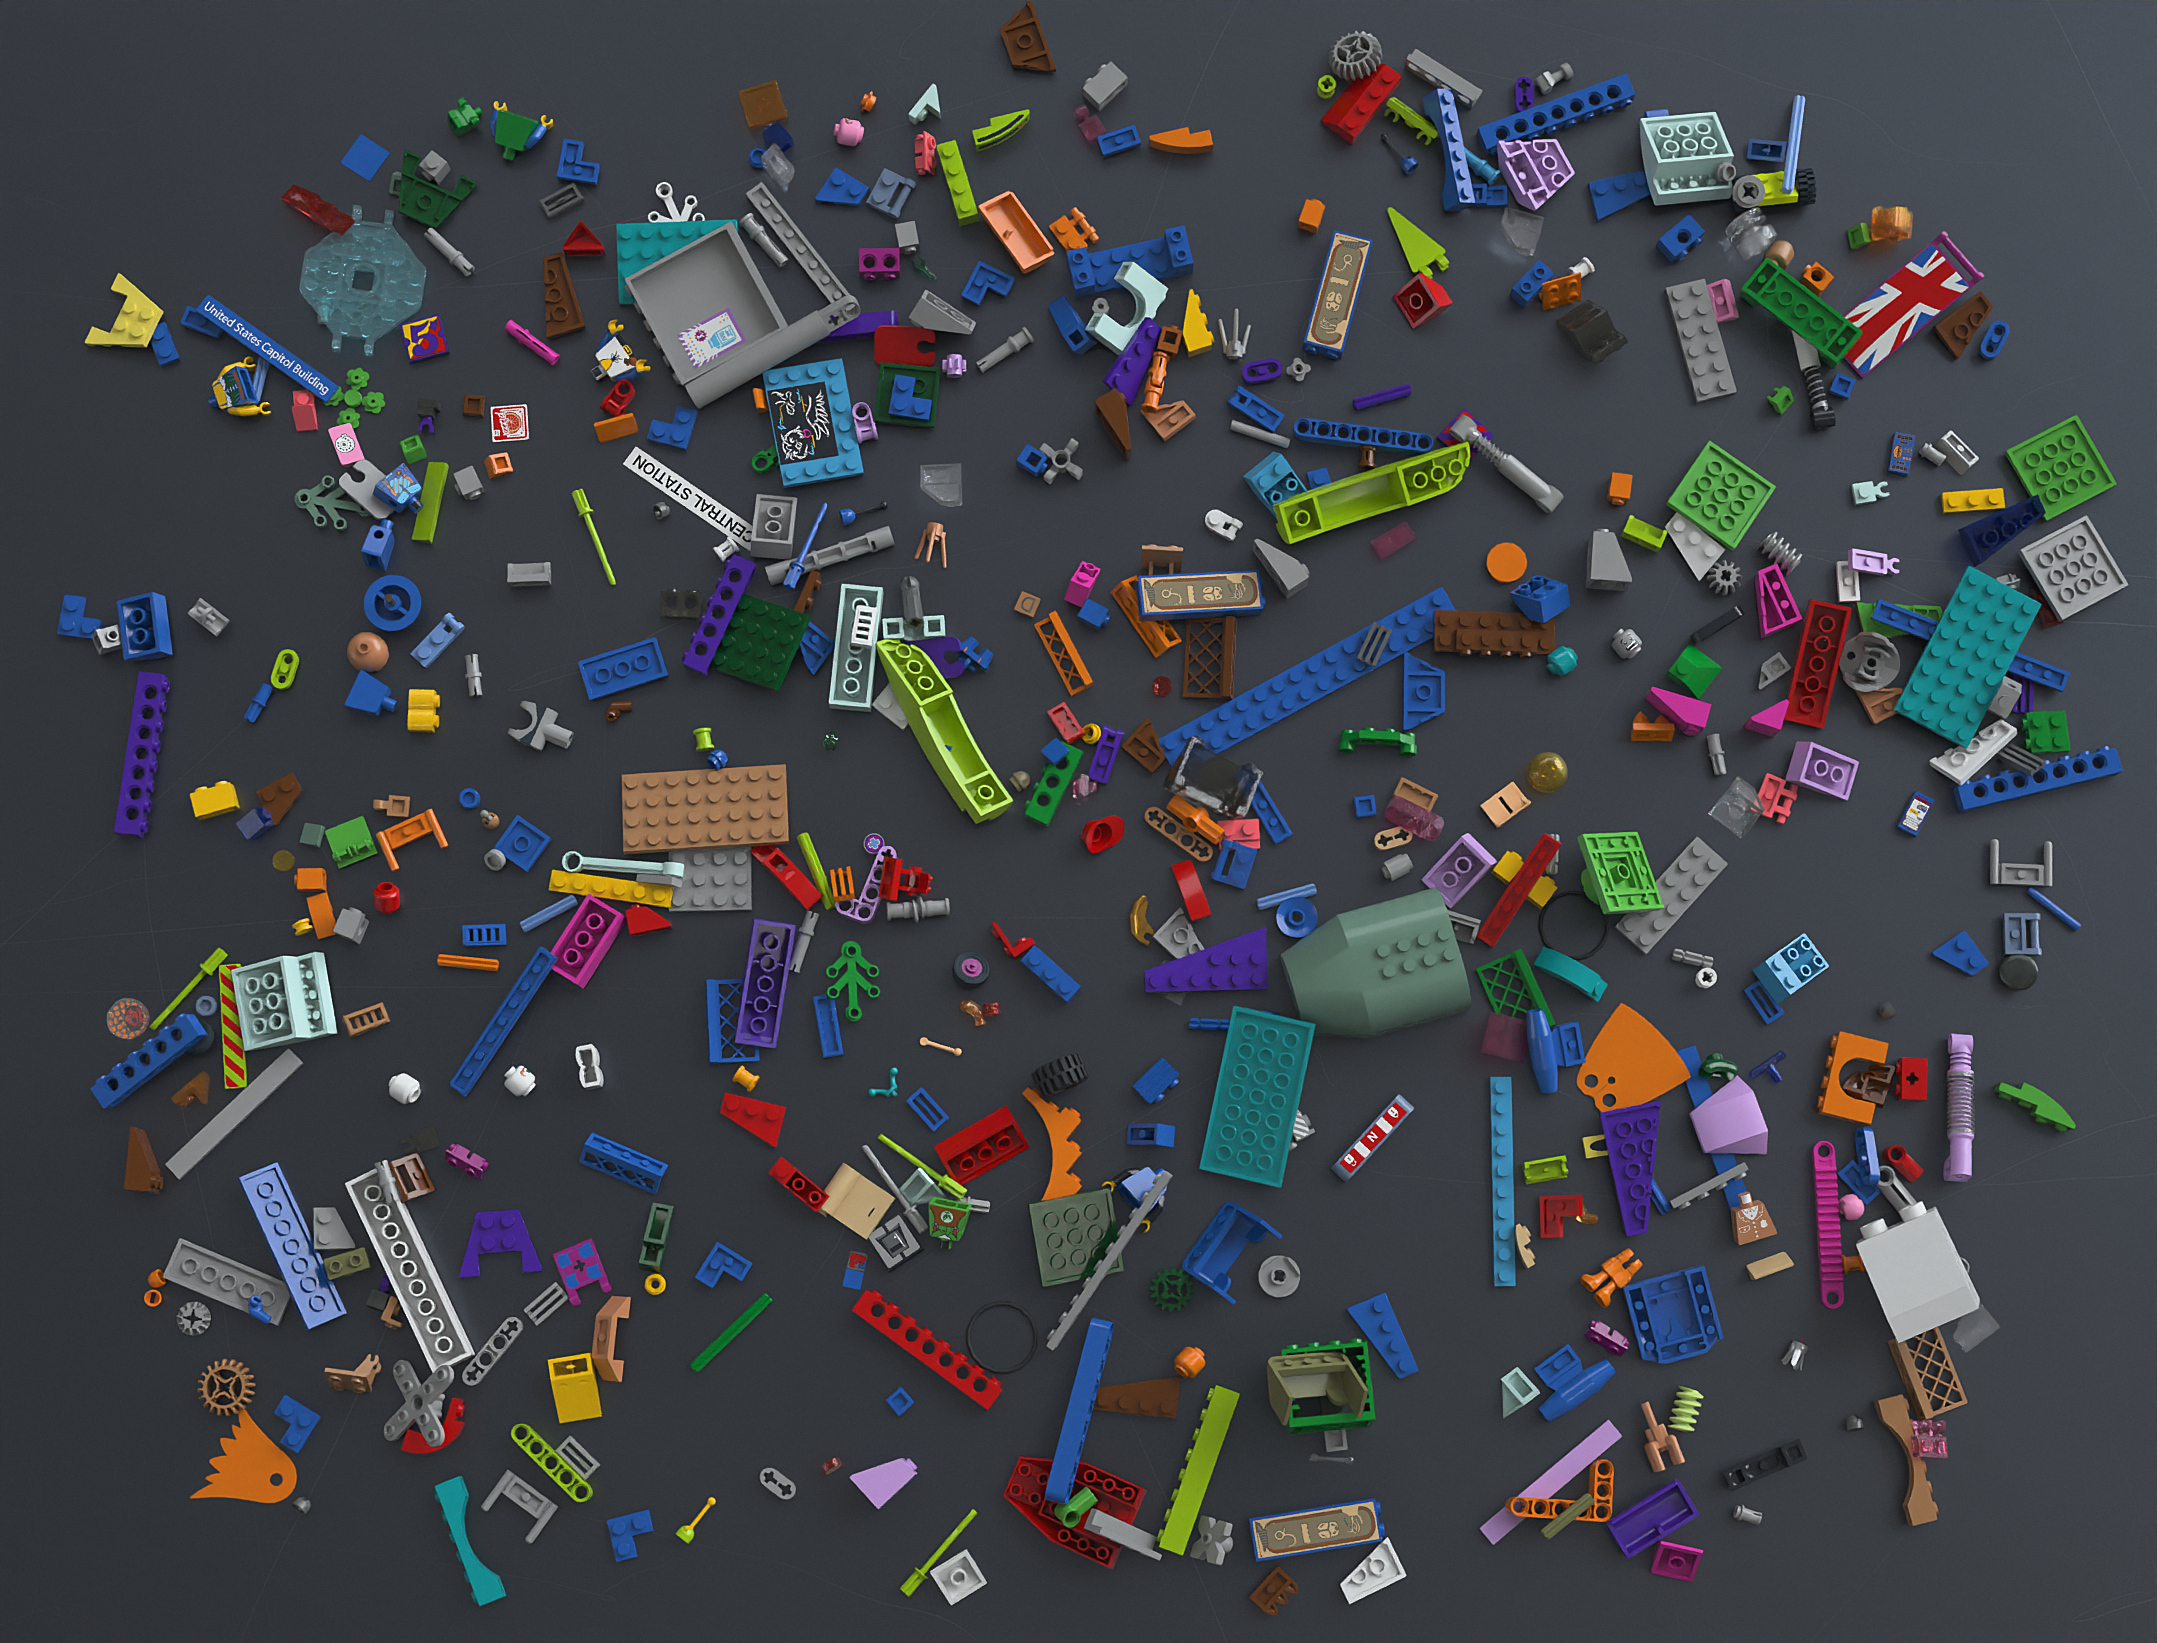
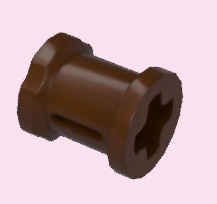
M1370 445L1360 446L1361 458L1358 468L1365 470L1375 469L1374 459L1378 448Z

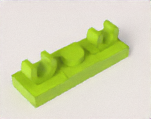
M1397 98L1389 99L1386 105L1390 108L1385 111L1384 115L1388 116L1391 111L1394 112L1395 118L1393 122H1397L1402 116L1408 126L1420 128L1422 131L1417 134V139H1420L1423 134L1426 135L1428 140L1425 145H1429L1433 138L1435 139L1440 136L1435 125Z

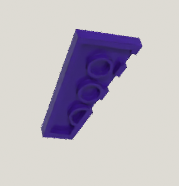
M1150 317L1144 318L1102 380L1110 390L1116 388L1118 393L1122 392L1127 400L1126 406H1132L1162 332V329Z

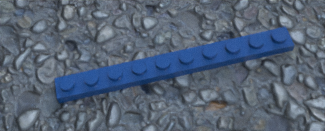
M1881 599L1877 600L1870 618L1926 641H1929L1938 624V621ZM2019 652L2016 653L2007 672L2059 692L2064 691L2070 675L2068 671Z

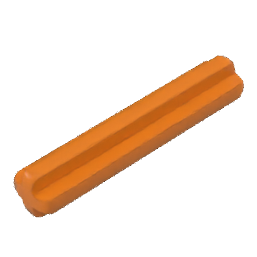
M439 954L437 958L439 966L498 971L499 961L494 959Z

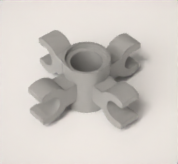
M1074 439L1070 440L1064 450L1055 452L1045 443L1039 448L1040 452L1048 456L1052 461V467L1044 475V480L1047 483L1051 484L1058 473L1066 471L1077 480L1083 475V470L1070 462L1071 455L1079 447V443ZM1064 458L1067 462L1064 465H1058L1056 460Z

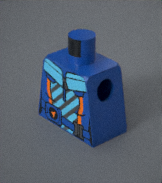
M404 463L374 487L373 495L399 513L409 507L416 514L424 506L418 500L422 488Z

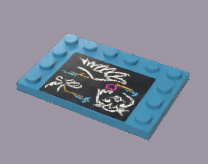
M842 358L763 372L783 488L864 475Z

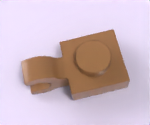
M389 795L388 801L374 800L373 808L380 811L387 810L388 817L408 818L411 798Z

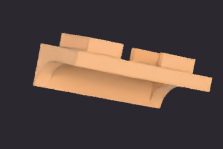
M1511 782L1480 805V807L1498 829L1528 807L1531 801L1522 794L1514 782ZM1500 797H1502V799L1505 801L1508 807L1512 810L1511 814L1500 802Z

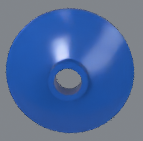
M1303 897L1286 899L1281 903L1276 914V921L1280 930L1293 938H1301L1310 934L1314 930L1318 919L1315 906ZM1294 915L1300 916L1299 922L1293 920Z

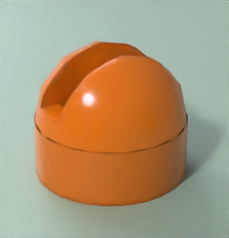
M157 1269L150 1273L148 1283L151 1287L157 1288L166 1284V1278H163L164 1274L161 1270Z
M149 1290L144 1296L145 1303L151 1307L157 1306L162 1299L160 1292L157 1290ZM152 1293H156L154 1304L150 1303Z

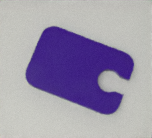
M951 636L903 643L909 646L913 644L921 649L931 659L944 679L958 677L962 674L963 661L948 664L944 659L945 653L949 650L954 652L961 651L958 638Z

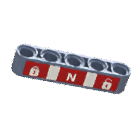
M1399 1094L1332 1166L1331 1170L1346 1183L1412 1112L1414 1107Z

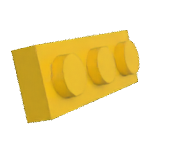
M2003 488L1944 492L1941 494L1943 514L2005 509Z

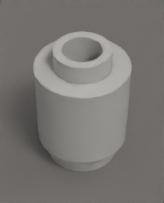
M1406 853L1403 855L1399 854L1383 862L1381 871L1386 879L1390 878L1391 881H1394L1409 873L1410 869L1413 868V864Z

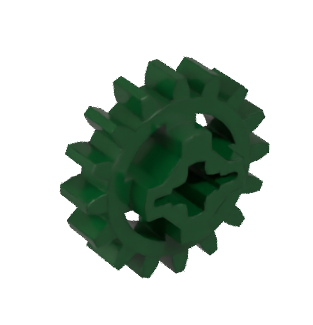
M1165 1267L1164 1274L1157 1272L1156 1274L1159 1278H1152L1151 1281L1155 1283V1286L1149 1288L1154 1291V1294L1150 1297L1157 1298L1155 1305L1161 1303V1310L1169 1307V1312L1172 1313L1173 1308L1176 1307L1179 1312L1181 1311V1305L1186 1308L1188 1307L1186 1300H1193L1189 1294L1195 1292V1289L1190 1288L1194 1281L1188 1282L1187 1279L1190 1274L1182 1275V1268L1179 1272H1175V1267H1172L1171 1271L1168 1272ZM1173 1275L1179 1277L1177 1281H1170L1167 1276ZM1161 1282L1164 1286V1292L1159 1296L1158 1286ZM1165 1282L1171 1286H1177V1295L1173 1293L1169 1295L1167 1293L1169 1288ZM1184 1284L1186 1285L1185 1297L1181 1294V1286ZM1168 1298H1173L1176 1301H1178V1303L1170 1304L1166 1303L1165 1301Z

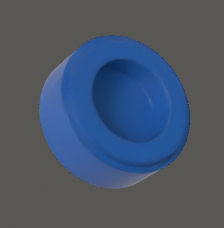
M466 788L460 793L459 802L465 809H474L480 803V795L476 790Z

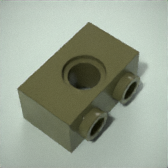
M365 1247L323 1259L328 1278L332 1281L374 1269L369 1248Z

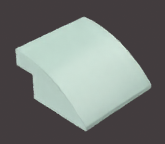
M1716 112L1640 119V138L1644 169L1655 205L1729 199L1733 191L1732 181L1721 182L1717 178L1718 166L1722 162L1732 163L1734 155Z
M313 952L298 957L280 956L231 970L245 1051L283 1046L337 1034L324 953Z

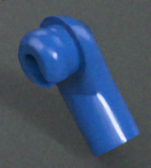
M258 1295L251 1296L248 1300L250 1316L267 1325L272 1316L263 1311L262 1301Z

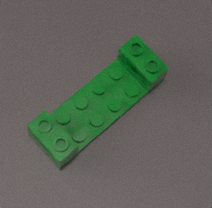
M1769 258L1763 261L1740 290V297L1754 308L1758 304L1817 349L1820 352L1819 358L1833 369L1838 366L1863 333L1858 327Z

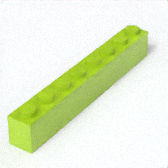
M1215 1385L1214 1389L1210 1388L1206 1399L1210 1401L1208 1408H1203L1199 1420L1203 1421L1201 1428L1195 1429L1192 1438L1196 1442L1193 1449H1188L1185 1458L1188 1461L1186 1469H1181L1178 1481H1181L1179 1489H1174L1171 1501L1174 1504L1171 1510L1167 1508L1163 1520L1167 1522L1165 1529H1160L1156 1541L1160 1542L1159 1547L1180 1555L1184 1554L1240 1396L1239 1393Z

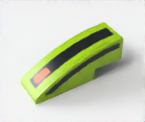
M1029 109L990 118L989 127L972 130L976 152L998 145L1018 132L1030 120Z

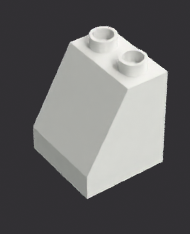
M1922 1201L1900 1210L1899 1214L1903 1221L1890 1227L1886 1226L1883 1218L1861 1227L1860 1230L1864 1238L1856 1243L1898 1343L1975 1311L1979 1307V1296L1936 1207L1926 1210Z

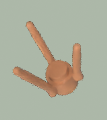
M935 522L927 524V529L923 531V536L914 558H919L927 539L929 544L926 563H929L933 543L939 542L940 539L942 567L945 569L947 567L946 533L943 532L942 524Z

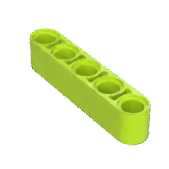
M517 1424L513 1427L511 1431L513 1440L563 1490L577 1502L590 1500L593 1494L591 1486L527 1424ZM521 1427L527 1430V1436L522 1440L517 1436V1431ZM535 1442H539L542 1445V1451L539 1454H535L532 1451V1446ZM550 1457H554L557 1460V1466L554 1469H550L547 1466V1460ZM565 1472H569L572 1475V1480L569 1484H565L562 1481V1475ZM581 1486L587 1490V1495L583 1499L577 1496V1490Z

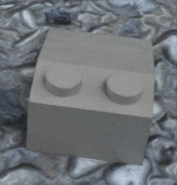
M928 290L924 291L909 315V318L912 319L911 322L915 326L932 330L971 334L976 322Z
M757 494L750 556L791 560L797 498Z
M1258 538L1254 540L1253 552L1286 599L1307 586L1308 574L1310 573L1304 564H1300L1295 558Z

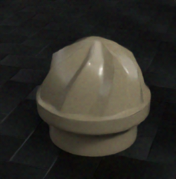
M1023 771L1014 772L1013 776L1009 779L1018 792L1022 789L1025 791L1030 783L1029 774Z

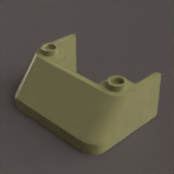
M1332 1351L1275 1356L1268 1360L1267 1378L1270 1405L1282 1425H1287L1294 1398L1327 1396L1334 1405H1349L1357 1418L1362 1417L1368 1389L1347 1356L1343 1353Z

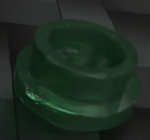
M835 731L825 734L822 745H825V750L829 751L830 749L834 751L839 735L835 734Z

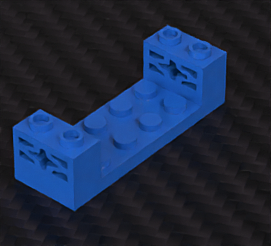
M1184 225L1165 229L1163 238L1090 254L1087 253L1086 247L1066 251L1067 265L1075 299L1125 288L1114 279L1123 262L1136 263L1158 281L1193 273L1194 263Z

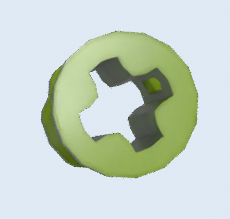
M1324 75L1318 81L1317 93L1323 99H1329L1335 93L1336 81L1332 76Z
M706 727L693 730V734L696 735L697 752L714 749L710 738L711 728Z

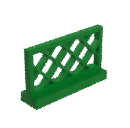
M1521 948L1476 969L1510 1045L1527 1038V1033L1524 1034L1525 1029H1527V1019L1524 1025L1513 1021L1517 1010L1527 1013V1010L1518 1007L1522 996L1531 999L1532 1006L1530 1010H1533V1008L1544 1010L1549 1027L1556 1025ZM1510 958L1513 959L1515 964L1513 973L1501 970L1503 962ZM1500 963L1499 968L1493 967ZM1488 968L1497 970L1493 982L1484 978L1483 970ZM1516 969L1520 976L1515 975ZM1500 972L1511 976L1507 987L1496 983ZM1513 977L1523 981L1524 985L1521 992L1510 989ZM1487 983L1492 984L1491 989H1489ZM1494 986L1506 989L1502 1001L1493 998L1492 991ZM1525 988L1528 992V995L1523 994ZM1508 990L1520 995L1516 1006L1504 1002ZM1496 1002L1501 1003L1499 1009L1497 1007ZM1503 1004L1515 1008L1510 1020L1502 1017L1500 1013ZM1504 1020L1509 1022L1508 1027L1506 1026ZM1512 1023L1523 1027L1520 1036L1513 1039L1509 1033Z

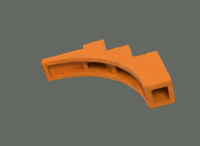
M1027 1087L1022 1095L1035 1107L1043 1119L1053 1150V1167L1050 1182L1041 1201L1077 1194L1082 1188L1080 1184L1081 1179L1075 1174L1071 1173L1069 1175L1067 1172L1082 1155L1079 1151L1081 1147L1073 1140L1068 1142L1067 1139L1081 1123V1119H1079L1081 1115L1072 1107L1069 1110L1065 1107L1059 1113V1107L1053 1102L1049 1101L1046 1103L1041 1098L1037 1089L1033 1088L1031 1090Z

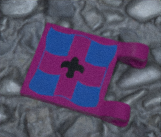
M592 1238L552 1254L570 1302L574 1307L581 1304L576 1290L599 1281L603 1292L609 1293L612 1291L611 1284Z

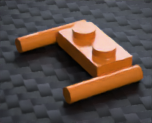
M432 809L426 810L424 813L376 834V838L392 872L400 868L391 850L432 833V831L440 848L448 847V843Z

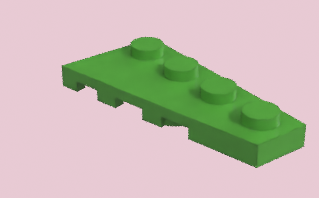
M1855 603L1861 632H1875L1886 638L1908 635L1906 632L1870 619L1876 603ZM1894 604L1938 622L1942 616L1941 606Z

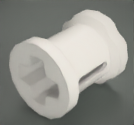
M1586 257L1582 258L1581 262L1576 266L1568 268L1569 275L1581 272V279L1595 271L1593 264Z
M730 536L720 546L713 548L723 563L735 551H740Z
M1704 968L1696 974L1695 982L1698 987L1707 989L1716 982L1717 975L1713 969ZM1709 975L1710 979L1704 982L1702 978Z

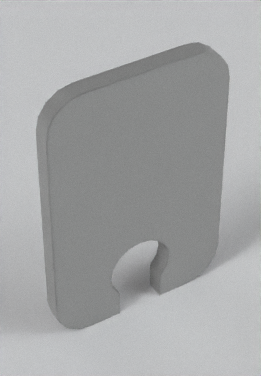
M360 460L353 465V468L364 475V481L360 483L354 482L351 476L345 473L339 479V486L375 519H386L395 510L373 495L375 485L386 476L369 461Z

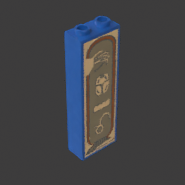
M1334 230L1302 348L1306 349L1307 352L1313 354L1323 353L1326 357L1332 359L1342 357L1373 240Z
M1259 570L1138 576L1135 582L1139 621L1259 615L1263 608H1265V597L1261 595L1263 578L1262 576L1259 577Z
M1375 1498L1248 1518L1255 1561L1381 1542L1382 1536H1385L1383 1523L1379 1524L1378 1515H1382L1380 1502H1376Z

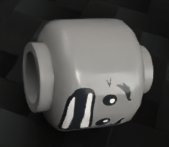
M1620 629L1612 636L1615 639L1612 642V648L1622 659L1628 657L1630 660L1642 650L1640 648L1642 641L1631 629L1626 631Z

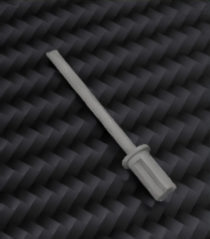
M867 1145L862 1146L865 1154L906 1211L902 1215L910 1220L919 1234H922L929 1226L917 1211V1206L911 1207L870 1148Z

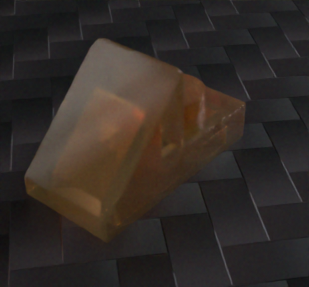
M202 1071L177 1092L171 1100L178 1106H186L194 1099L193 1096L196 1095L203 1104L207 1105L210 1075Z

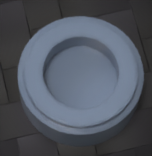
M202 996L197 1000L195 1008L199 1015L211 1017L216 1013L218 1004L214 998Z

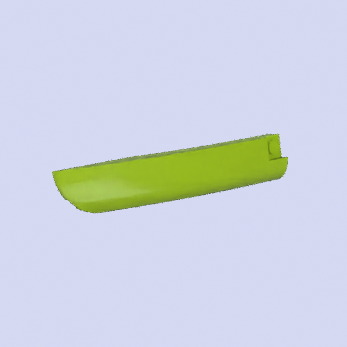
M1469 442L1452 445L1368 470L1273 504L1278 521L1276 523L1278 532L1287 544H1292L1325 531L1387 511L1410 506L1448 492L1463 479L1462 476L1465 469L1469 466Z
M896 639L876 642V649L901 709L925 755L962 812L967 810L976 824L988 818L991 821L1001 815L1011 806L1013 800L980 752L952 695V689L934 663L921 649L913 644L909 646L900 643V640ZM945 745L952 747L950 752L945 747Z

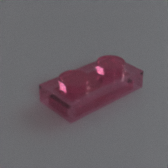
M1406 521L1371 541V545L1380 559L1383 560L1414 541L1416 536Z

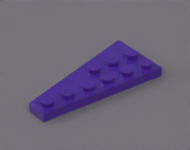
M1266 927L1144 971V992L1267 990Z
M1661 1101L1599 1113L1625 1236L1646 1233L1648 1231L1649 1205L1652 1193V1176L1654 1173Z

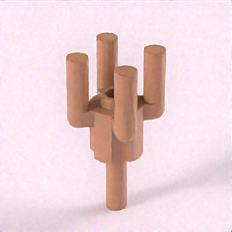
M1649 1401L1641 1404L1650 1427L1644 1430L1649 1442L1645 1444L1644 1448L1653 1472L1665 1470L1659 1454L1665 1450H1668L1673 1465L1684 1463L1685 1460L1674 1435L1668 1436L1664 1423L1657 1425Z

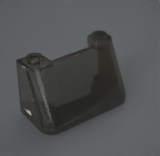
M1189 737L1165 778L1163 787L1225 819L1236 820L1245 817L1263 772L1258 770V767L1252 763L1238 765L1206 749L1207 744L1204 743L1205 740L1201 737Z

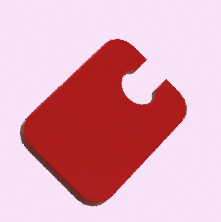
M881 325L877 327L874 334V358L876 363L879 365L880 362L925 367L931 366L935 360V351L922 353L917 349V344L923 340L935 343V331L917 326Z

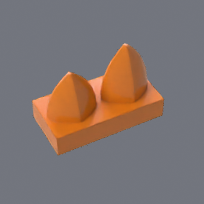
M1640 711L1633 721L1630 734L1631 741L1672 742L1675 731L1674 723H1669L1662 715L1654 723H1650L1648 718Z

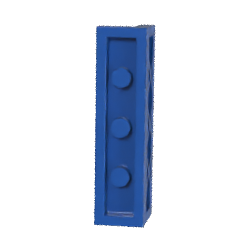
M591 1133L585 1142L579 1161L583 1165L654 1195L657 1193L660 1181L668 1167L663 1162L594 1133ZM587 1152L595 1155L597 1160L593 1161L586 1158ZM605 1162L614 1163L616 1168H609ZM625 1170L633 1171L635 1177L628 1176ZM644 1178L654 1180V1186L647 1184Z

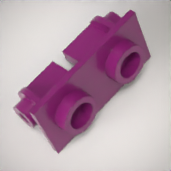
M452 1144L445 1153L447 1163L452 1167H459L464 1170L468 1176L477 1177L481 1180L483 1170L485 1171L489 1165L486 1159L475 1153L469 1159L467 1158L470 1153L469 1150L459 1144Z
M1593 1320L1584 1336L1592 1343L1607 1349L1609 1353L1621 1357L1628 1349L1630 1343L1627 1337L1615 1330L1610 1336L1608 1335L1610 1327L1600 1321L1596 1322Z

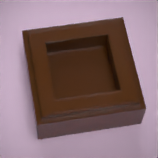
M465 394L463 416L484 417L486 397Z

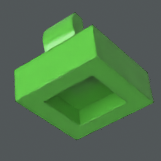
M1860 223L1847 230L1851 249H1858L1873 242V239L1869 237L1871 229L1867 228V223Z
M1785 386L1781 389L1774 388L1776 394L1774 397L1767 396L1769 403L1781 415L1794 402L1790 389Z

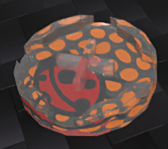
M123 998L116 1001L111 1009H109L106 1022L109 1030L115 1036L122 1039H134L143 1034L147 1029L149 1013L142 1002L133 998Z

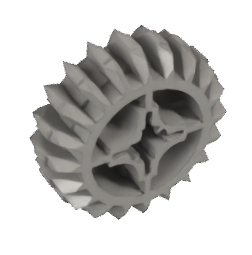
M1357 31L1354 34L1348 32L1346 37L1341 36L1340 41L1335 40V44L1330 46L1331 50L1328 53L1332 71L1340 79L1344 77L1346 81L1350 78L1355 81L1358 77L1363 79L1364 75L1370 76V71H1376V66L1380 65V60L1382 59V48L1378 40L1371 33L1366 34L1364 31L1360 34Z

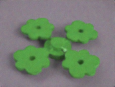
M361 368L352 369L347 372L348 379L346 383L351 385L353 390L347 391L344 395L341 392V387L338 386L339 389L326 404L323 401L326 406L331 404L338 406L339 402L344 400L345 404L349 406L346 411L339 413L340 417L337 419L339 426L351 423L353 429L359 427L358 420L360 415L355 412L354 407L359 406L361 402L367 412L372 411L374 414H379L381 408L385 406L384 396L380 392H369L368 396L362 399V395L358 390L361 387L367 386L366 381L369 380V374L365 371L363 372Z

